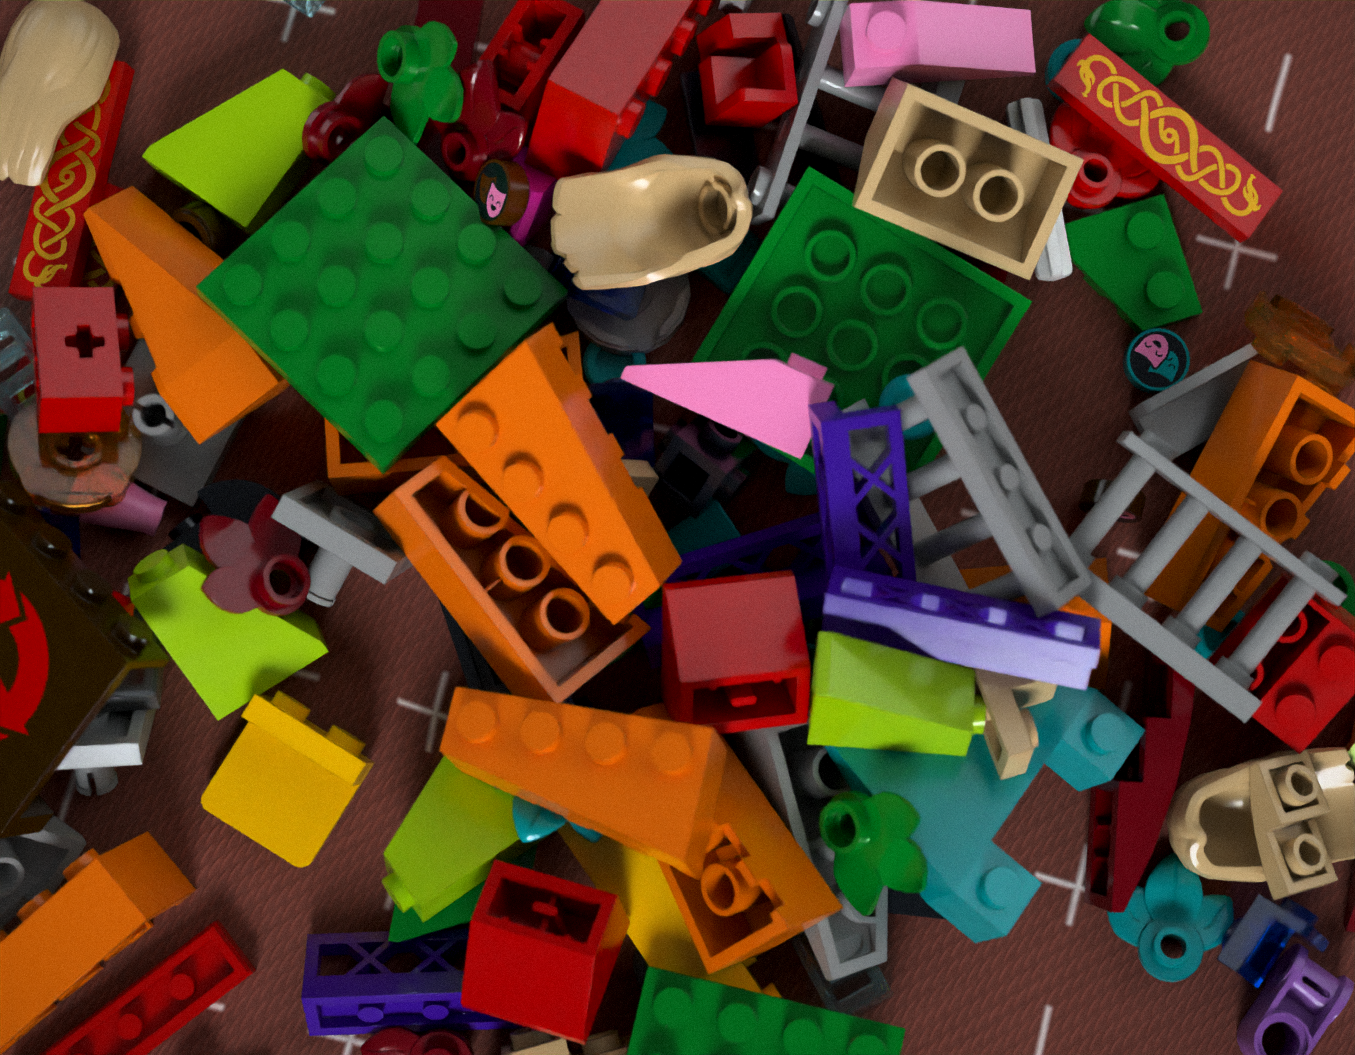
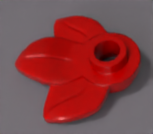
M1064 101L1056 109L1048 130L1050 145L1084 159L1066 201L1069 204L1084 210L1097 209L1108 205L1115 197L1129 199L1144 197L1159 183L1160 178L1068 103ZM1084 170L1093 173L1099 182L1089 180Z

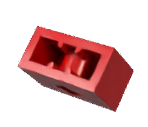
M518 0L478 60L490 59L493 62L501 110L517 113L528 120V129L523 147H525L532 136L549 76L586 23L584 10L564 0Z
M33 287L30 328L38 433L119 432L122 406H133L134 375L132 367H121L120 352H127L129 346V325L127 313H116L113 287Z

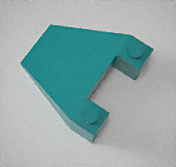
M1057 685L1051 700L1025 707L1034 720L1038 734V746L1034 748L1026 773L1003 780L999 778L983 734L972 735L966 756L824 746L852 790L862 792L868 797L883 791L893 792L904 797L916 809L921 818L917 829L910 837L920 846L926 858L928 870L926 889L919 893L929 906L974 943L1007 936L1042 884L991 840L1044 763L1080 792L1111 781L1145 732V729L1095 688L1087 686L1085 691Z

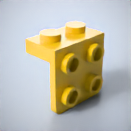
M278 690L273 698L268 695L255 694L241 715L248 723L202 794L201 804L206 811L290 864L300 868L306 867L314 861L375 762L361 754L366 746L364 742L334 724L328 732L324 731L306 719L311 712L308 707L284 692Z

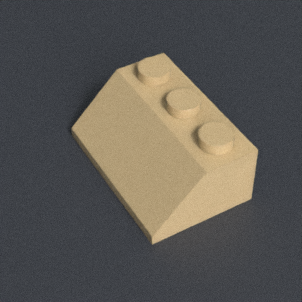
M891 77L865 137L852 206L1030 280L1084 159Z

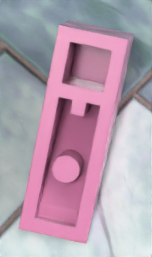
M924 0L850 3L839 26L844 87L888 85L891 77L906 83L1023 77L1034 76L1036 73L1031 11L1026 9Z
M793 352L787 363L775 358L625 366L620 377L629 383L799 459L803 457L811 440L808 405L828 402L835 386L823 380L828 368Z

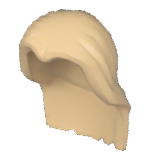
M33 0L21 11L10 28L0 56L1 181L9 177L16 184L28 186L41 185L49 168L57 141L65 127L94 105L101 97L118 51L120 39L118 31L111 20L101 10L83 0Z
M655 155L615 170L586 172L560 178L553 192L552 206L556 214L551 218V247L555 254L565 259L563 264L571 273L575 274L572 278L573 282L581 290L643 286L718 263L733 255L748 232L753 217V204L748 197L744 178L729 163L701 156Z
M1346 747L1306 749L1330 809V812L1316 817L1315 821L1331 863L1355 859V783L1353 782L1355 774L1352 767L1346 765L1351 760ZM1295 750L1275 752L1264 757L1248 760L1231 768H1223L1200 774L1182 784L1174 792L1166 814L1169 841L1172 849L1186 869L1207 879L1254 883L1267 881L1259 856L1253 826L1250 800V766L1257 762L1296 753Z

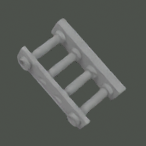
M811 0L805 23L811 25L812 29L795 76L798 104L782 114L765 167L760 165L756 167L747 186L748 197L753 204V217L750 223L752 225L759 226L773 219L777 207L783 209L796 187L786 183L798 148L859 172L864 146L806 123L818 89L874 112H877L886 88L879 85L844 87L843 71L827 64L838 30H840L841 20L848 8V0ZM965 80L924 82L921 84L920 89L958 104Z
M962 346L907 377L906 379L915 395L897 404L901 411L902 432L929 419L948 453L907 473L917 582L1010 601L1026 595L1037 617L1058 610L1093 584L964 347ZM862 399L842 410V412L869 409V406L865 399ZM885 425L848 431L851 456L868 469L887 447ZM888 466L880 477L890 484ZM852 468L855 487L863 476ZM961 478L980 513L937 532L919 497ZM873 485L860 501L875 531L893 510L892 497L876 485ZM894 530L887 541L896 547ZM994 537L1012 572L969 590L951 555ZM889 554L892 562L894 563L897 571L899 572L898 560Z
M1145 429L1140 437H1137L1130 431H1123L1116 442L1132 453L1133 457L1069 537L1071 544L1093 584L1079 593L1078 596L1246 723L1262 704L1259 699L1247 691L1255 681L1250 676L1251 673L1315 593L1325 601L1339 607L1347 597L1331 584L1339 574L1307 550L1299 559L1196 482L1171 462L1178 452L1150 430ZM1157 472L1187 496L1123 578L1116 574L1108 585L1088 570V567L1096 559L1091 553L1153 473ZM1209 512L1240 537L1178 616L1174 619L1169 615L1163 624L1160 625L1141 610L1148 600L1143 594ZM1263 553L1291 574L1293 578L1229 659L1222 655L1218 662L1213 665L1194 651L1195 647L1202 640L1197 634L1259 555Z

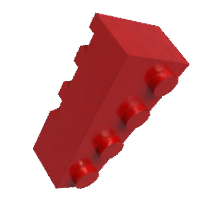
M601 0L547 80L524 163L557 178V180L586 172L608 171L626 138L630 139L635 132L650 96L656 97L661 91L672 68L673 62L671 60L676 54L682 57L687 50L698 26V22L695 21L696 16L700 14L707 17L717 0Z

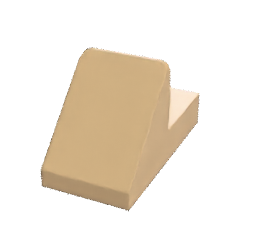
M957 664L958 666L975 670L974 694H982L986 704L983 735L1000 780L1026 773L1034 748L1038 746V734L1034 720L1025 707L1051 700L1057 685Z

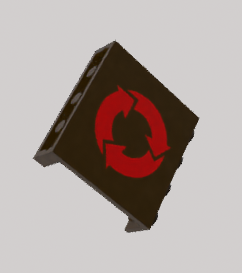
M6 480L0 482V838L42 831L54 815V812L38 793L131 669L164 667L170 660L152 640L154 636L150 628L143 621L130 615L115 599L109 582L98 573L89 570L72 551L73 545L70 539L62 531L49 525L32 506L33 500L29 493L19 485Z

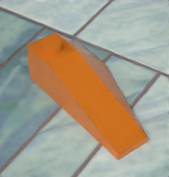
M133 185L89 207L84 212V218L112 282L123 287L134 313L128 319L136 339H145L156 368L151 372V376L157 390L199 445L281 394L291 385L198 296L196 286L224 261L219 255L203 244L181 224L172 219L171 216Z

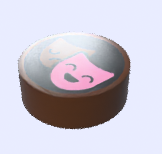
M491 159L479 170L475 180L473 198L478 204L480 220L483 223L513 226L524 215L529 201V180L524 168L519 163Z

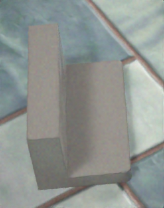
M1254 342L1154 395L1128 411L1140 435L1145 429L1150 430L1178 452L1175 458L1207 441L1239 382L1249 359L1259 354Z

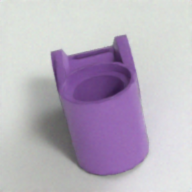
M1300 943L1292 945L1274 965L1266 985L1239 1024L1237 1043L1243 1055H1267L1262 1046L1263 1033L1270 1024L1279 1022L1285 1031V1044L1283 1049L1275 1055H1309L1328 1025L1333 1022L1347 1004L1354 989V982L1345 975L1335 977L1308 957V949Z

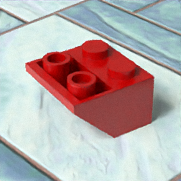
M791 570L662 584L661 697L672 722L714 728L717 734L808 723L811 666L795 576Z
M1281 573L1206 660L1215 665L1222 655L1229 659L1292 578ZM1316 593L1251 673L1250 676L1255 681L1247 689L1249 693L1262 702L1252 717L1298 754L1304 751L1355 694V616L1341 605L1338 607L1331 604Z
M495 859L470 921L460 1000L462 1007L585 1045L630 925V920L619 896Z

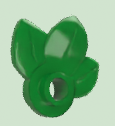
M1111 0L1094 9L1084 21V27L1088 33L1113 53H1116L1119 58L1155 87L1160 86L1164 82L1174 65H1185L1199 58L1206 50L1210 40V26L1204 12L1197 6L1182 2V0ZM1175 23H1184L1190 28V31L1183 40L1172 41L1166 36L1168 28Z
M429 21L421 28L413 25H402L396 31H388L381 38L377 50L379 73L386 82L393 83L390 111L395 126L416 146L429 118L439 122L454 123L461 116L463 109L462 83L458 74L450 66L456 54L458 43L451 29L446 24L437 21Z
M855 790L839 793L823 808L819 818L821 837L827 847L835 852L833 873L836 882L850 904L863 916L870 915L873 912L884 885L906 893L923 892L927 886L928 870L926 858L920 846L910 837L917 829L921 816L908 800L893 792L883 791L871 797Z

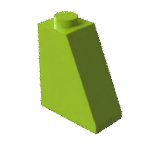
M281 69L151 144L142 157L156 172L195 199L206 202L214 207L224 219L251 237L277 213L313 163V160L306 155L302 146L303 128L310 114L318 106L333 101L336 94L327 85L309 73H305L299 80L285 69Z
M181 544L170 552L166 549L155 551L142 559L135 566L134 574L128 577L131 602L218 721L251 701L255 694H262L329 652L320 626L314 618L299 609L284 616L267 615L258 608L242 614H232L223 611L215 606L200 589L204 579L212 571L216 570L203 554L185 544Z
M818 631L810 686L807 744L966 756L972 735L983 734L986 717V704L982 694H974L975 670L833 632Z
M443 756L383 853L386 871L389 875L381 879L392 900L402 912L413 907L424 923L487 879L495 859L510 863L547 836L529 843L520 841L512 817L514 795L461 772L448 758Z

